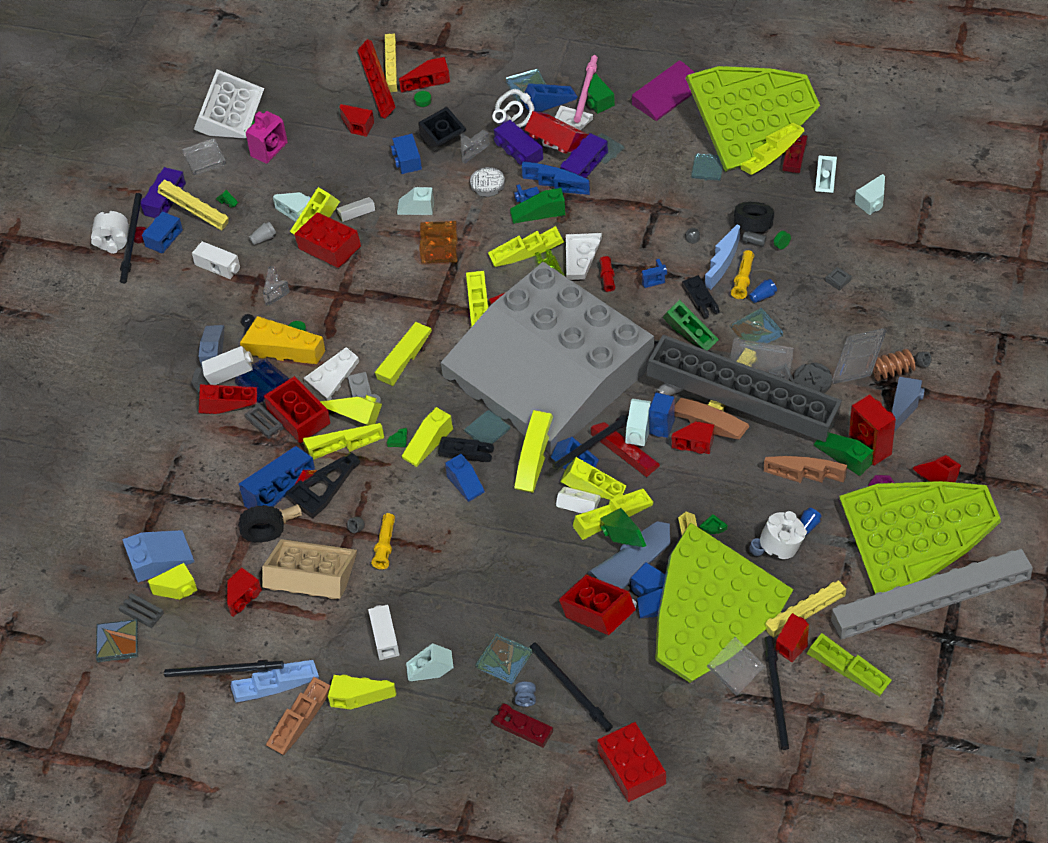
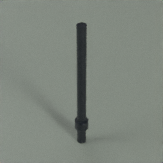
M141 193L135 194L124 260L120 266V282L123 284L127 283L128 273L131 271L132 266L131 256L142 199Z
M629 413L621 415L616 419V422L553 463V468L555 470L560 469L619 428L627 426Z
M766 636L764 638L766 645L765 660L769 666L781 750H788L789 742L776 663L778 655L774 649L773 637Z
M536 642L533 643L530 649L589 712V716L607 732L610 731L613 725L604 717V712L591 703Z
M258 660L254 663L165 669L164 675L165 677L245 671H258L260 673L273 669H283L284 662L283 660Z

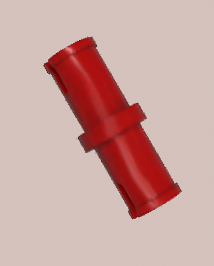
M603 256L599 259L601 265L600 277L603 279L604 290L612 292L616 288L614 284L615 272L612 269L611 258Z

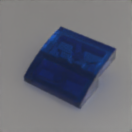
M264 358L252 364L251 371L237 376L235 383L242 387H257V402L260 403L265 400L264 395L289 380V378Z

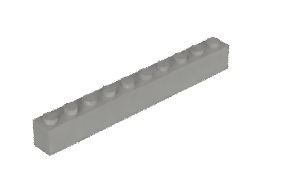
M1022 549L1011 550L997 557L992 556L978 563L973 562L966 567L954 568L947 573L935 574L925 580L902 587L897 586L893 590L884 593L879 592L865 599L860 598L846 605H838L832 609L831 621L842 640L1029 580L1033 567Z

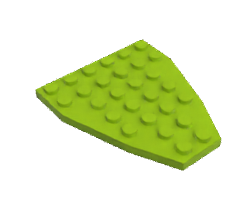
M717 66L686 76V81L725 172L739 168L741 163L749 160L751 157H755L753 150L767 143L766 136L791 123L802 126L820 107L808 76L805 74L771 68Z
M942 481L883 483L839 496L875 594L879 592L884 593L893 590L897 586L902 587L930 578L969 552L1001 523V518L987 485Z
M690 523L669 556L657 615L655 660L689 683L695 681L727 662L767 629L765 626L766 621L770 618H775L782 611L794 589Z

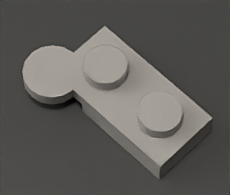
M366 372L348 376L352 397L370 395L377 398L376 402L381 403L378 395L371 394Z

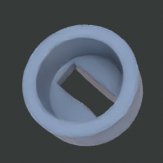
M758 538L753 539L749 546V551L754 556H761L765 552Z

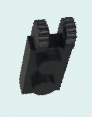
M699 275L682 281L684 290L704 318L709 317L708 307L711 308L715 315L719 314L720 310Z
M443 436L440 441L438 456L454 458L462 454L468 460L477 459L480 462H490L492 455L489 453L494 451V445L479 442V440Z

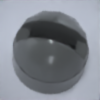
M689 228L685 234L686 241L691 244L697 243L700 240L698 229Z
M918 352L914 358L915 363L921 367H928L931 363L930 353Z
M353 517L348 520L347 526L350 532L357 533L364 529L365 522L360 517Z

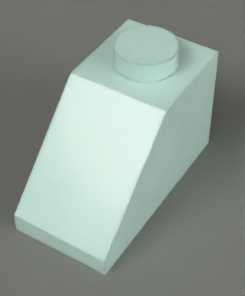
M819 155L815 191L833 193L837 157Z
M882 174L856 190L855 204L868 215L879 211L883 207L885 176Z
M414 187L399 199L397 215H433V189L431 187Z
M300 192L276 194L273 196L275 209L295 222L311 199Z
M631 400L626 427L627 444L645 446L649 435V408L651 401Z
M433 643L406 663L408 681L440 678L453 668L451 650Z

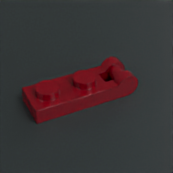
M808 135L800 136L786 150L783 171L800 173Z
M505 703L501 704L498 715H494L491 720L495 726L544 748L553 733V727L518 712ZM506 716L511 718L509 722L505 720Z

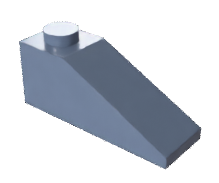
M224 325L205 327L199 348L201 367L203 361L222 354Z
M899 377L892 413L896 418L895 431L918 407L919 399L923 400L925 389L921 388L922 380Z

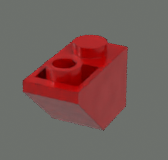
M340 104L341 118L351 134L367 137L374 124L373 111Z
M695 421L672 433V448L699 454H710L714 440L715 424Z
M944 455L926 460L914 466L913 470L930 482L956 483L961 465L949 456Z
M242 567L227 581V605L232 617L238 612L243 611L246 605L252 599L257 598L262 591L259 580Z
M792 613L776 640L777 653L790 662H793L808 647L809 624L804 618Z

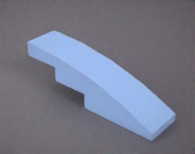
M738 224L715 246V256L710 260V270L705 274V286L710 290L722 278L736 253L740 239V226Z
M308 660L284 664L283 669L253 673L252 678L231 681L230 686L236 703L299 687L311 682L313 677L318 678L319 675L314 661Z

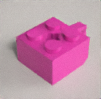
M259 111L255 115V123L245 132L251 157L266 164L288 143L283 120L268 111L264 114Z

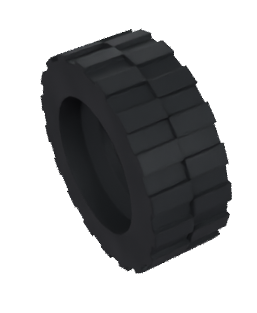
M742 202L735 206L733 221L742 230L763 232L773 227L774 211L773 208L765 203Z
M267 505L251 507L243 511L239 518L240 534L247 541L255 543L277 539L284 531L282 512L277 508ZM258 523H268L265 525H255Z

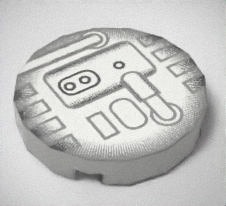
M480 168L471 175V189L480 196H494L498 194V191L504 189V174L496 168Z

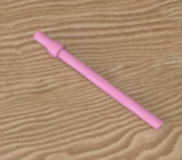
M596 55L591 56V60L587 64V74L574 117L576 123L581 121L588 89L593 74L597 69L598 57Z

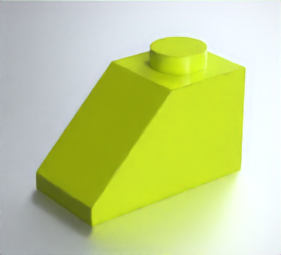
M184 563L148 580L152 594L180 600L197 591L195 581Z

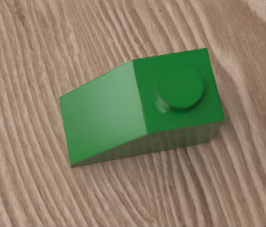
M594 74L588 89L587 104L590 109H593L598 114L615 106L613 91L597 74Z

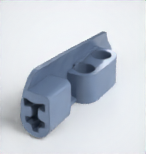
M655 522L641 532L647 546L638 547L623 544L619 552L588 571V575L624 589L631 582V577L645 562L650 564L670 545V524Z

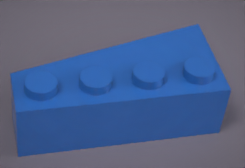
M295 446L240 482L239 487L244 506L248 509L263 505L274 507L286 496L285 493L295 485L303 470L315 469L313 457Z

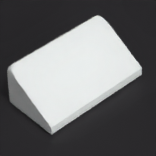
M368 197L336 208L342 222L375 211V205L373 200Z
M565 486L558 493L556 506L578 513H585L597 508L601 496Z

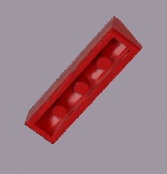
M605 422L593 425L591 427V435L595 436L609 425ZM617 431L600 441L645 477H648L660 467L657 461L637 446L627 444L626 438Z

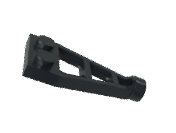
M352 452L348 453L346 456L314 472V475L305 481H298L285 493L286 498L295 505L298 504L300 509L314 518L330 503L352 470L360 464L359 458ZM336 469L341 475L333 482L326 475ZM319 481L324 482L328 486L321 496H318L309 489L311 485Z

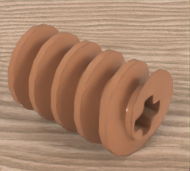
M908 349L873 359V373L877 381H880V375L887 379V373L894 377V371L898 375L902 374V369L905 373H909V367L912 371H915V361Z

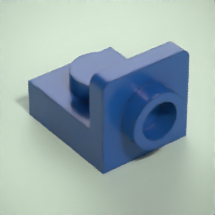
M520 184L516 185L517 192H514L516 202L520 203L539 194L537 187L522 190Z
M656 259L655 268L642 271V284L644 288L665 283L667 269L665 264L662 265L660 259Z

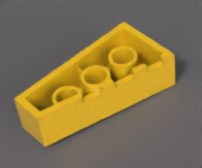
M259 316L256 317L240 341V345L244 347L246 352L249 351L251 355L258 356L261 359L273 357L280 361L293 359L294 362L318 364L325 353L322 336Z

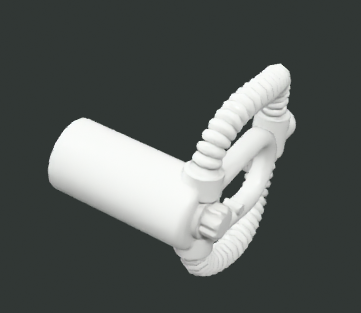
M511 89L497 100L492 117L498 125H502L508 120L515 121L523 113V106L518 101H511L503 110L500 109L501 103L512 94H517L525 104H528L530 109L526 119L520 124H516L518 127L523 128V126L527 125L535 108L531 102V97L527 93H523L518 89ZM516 104L520 107V111L511 118L506 112L510 110L512 105Z

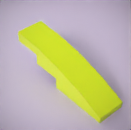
M791 123L766 136L767 143L753 150L755 157H751L749 160L741 163V170L753 175L782 155L804 132V128Z
M555 226L542 234L536 231L523 239L519 235L488 252L494 266L497 267L515 263L548 251L564 243V240Z
M484 271L466 273L472 326L488 309Z
M533 410L518 465L514 487L517 490L531 493L535 490L545 460L543 454L549 439L547 434L553 419L551 413Z

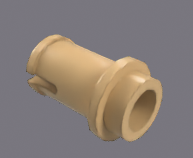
M298 504L283 510L279 509L283 515V524L290 519L302 516Z

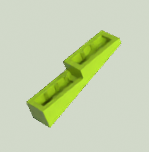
M823 633L819 635L807 652V655L879 697L892 681V679L861 656H852Z

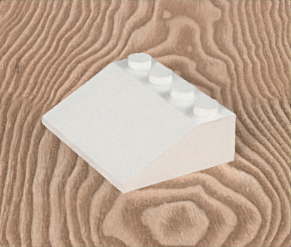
M217 69L194 130L209 136L246 138L245 132L251 126L264 88Z

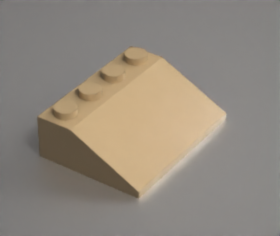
M281 539L262 566L263 588L340 599L346 590L357 550Z

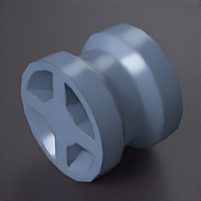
M519 682L516 684L515 692L517 695L515 696V703L523 707L534 705L536 703V696L534 695L536 685L531 682Z

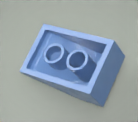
M182 530L143 532L122 539L138 583L158 576L182 563L188 565L195 562Z

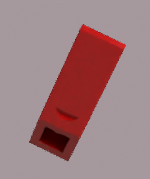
M445 57L427 60L399 78L401 93L450 83L449 69Z
M200 384L198 413L219 414L254 405L257 402V387Z

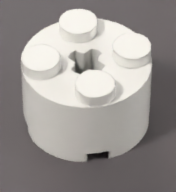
M115 211L97 214L93 222L91 243L100 249L107 250L109 253H116L122 249L128 239L129 224L127 218Z
M791 511L775 513L769 517L762 530L760 544L768 554L778 555L780 559H789L798 551L807 531L803 523L796 518L795 513Z

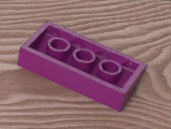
M677 61L632 94V105L653 120L658 121L692 95L686 81V76L695 72L682 61Z

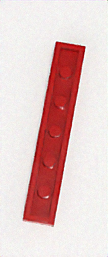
M367 39L357 51L380 116L386 119L396 106L373 43Z

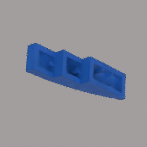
M524 161L522 163L523 179L538 180L539 185L553 186L555 189L562 188L563 193L590 195V180L582 176L544 164Z

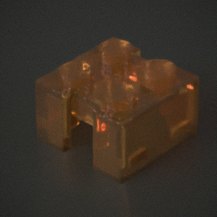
M456 221L420 222L421 240L419 250L421 264L457 262L456 244H458V231Z

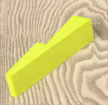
M415 322L374 372L377 379L394 386L410 359H415L432 329Z
M381 423L303 438L305 451L315 460L344 447H347L348 451L351 452L383 439L384 433Z
M644 489L610 499L609 505L576 515L573 528L581 539L584 540L601 531L600 526L603 525L600 520L601 517L619 508H622L630 517L652 506L653 501Z

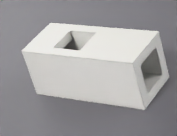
M203 241L192 252L196 266L231 279L240 269L237 255Z
M243 346L203 361L204 377L210 385H217L252 370V355L249 351L246 352Z
M376 606L368 609L379 660L399 656L389 606Z

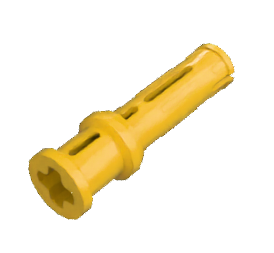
M750 250L743 252L738 275L734 278L735 285L731 289V295L736 299H744L747 296V287L750 285L749 274L754 259V254Z
M386 513L382 517L379 541L374 546L375 556L371 564L377 569L389 567L388 558L392 552L390 542L395 522V516L390 513Z

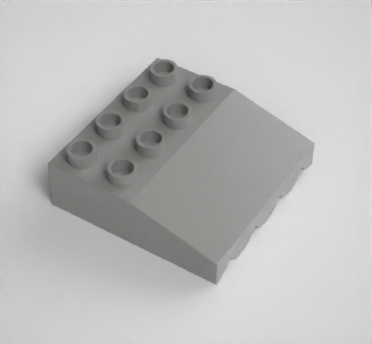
M542 262L491 304L441 361L442 375L448 380L455 379L462 390L476 400L483 399L487 407L499 418H509L516 429L524 436H526L533 410L551 413L553 419L547 434L549 439L545 450L552 455L557 442L574 437L647 372L648 360L654 351V336Z

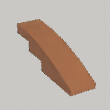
M680 398L675 404L676 417L689 419L690 424L695 421L715 424L714 435L740 440L749 428L748 423L697 401Z
M776 456L765 457L764 472L799 483L802 482L803 477L821 483L827 477L844 483L847 465L810 457Z
M313 677L304 694L300 692L290 710L286 709L266 746L285 755L325 702L331 685Z

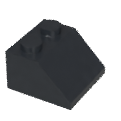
M448 107L418 122L420 137L428 146L438 147L466 131L465 126Z

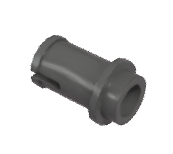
M745 230L742 240L746 244L749 242L764 247L767 236Z

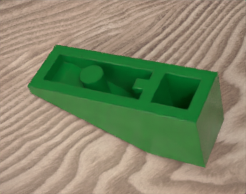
M562 188L542 191L510 208L513 224L566 215Z
M681 300L673 305L662 317L676 332L698 348L708 351L719 340Z
M830 433L826 442L817 440L814 443L816 448L837 462L847 465V468L858 476H861L872 465L874 450L858 440Z
M622 508L600 518L603 524L600 526L602 533L613 542L638 547L647 546L640 529Z

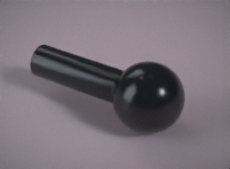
M245 314L241 318L244 335L255 320V317L251 314Z

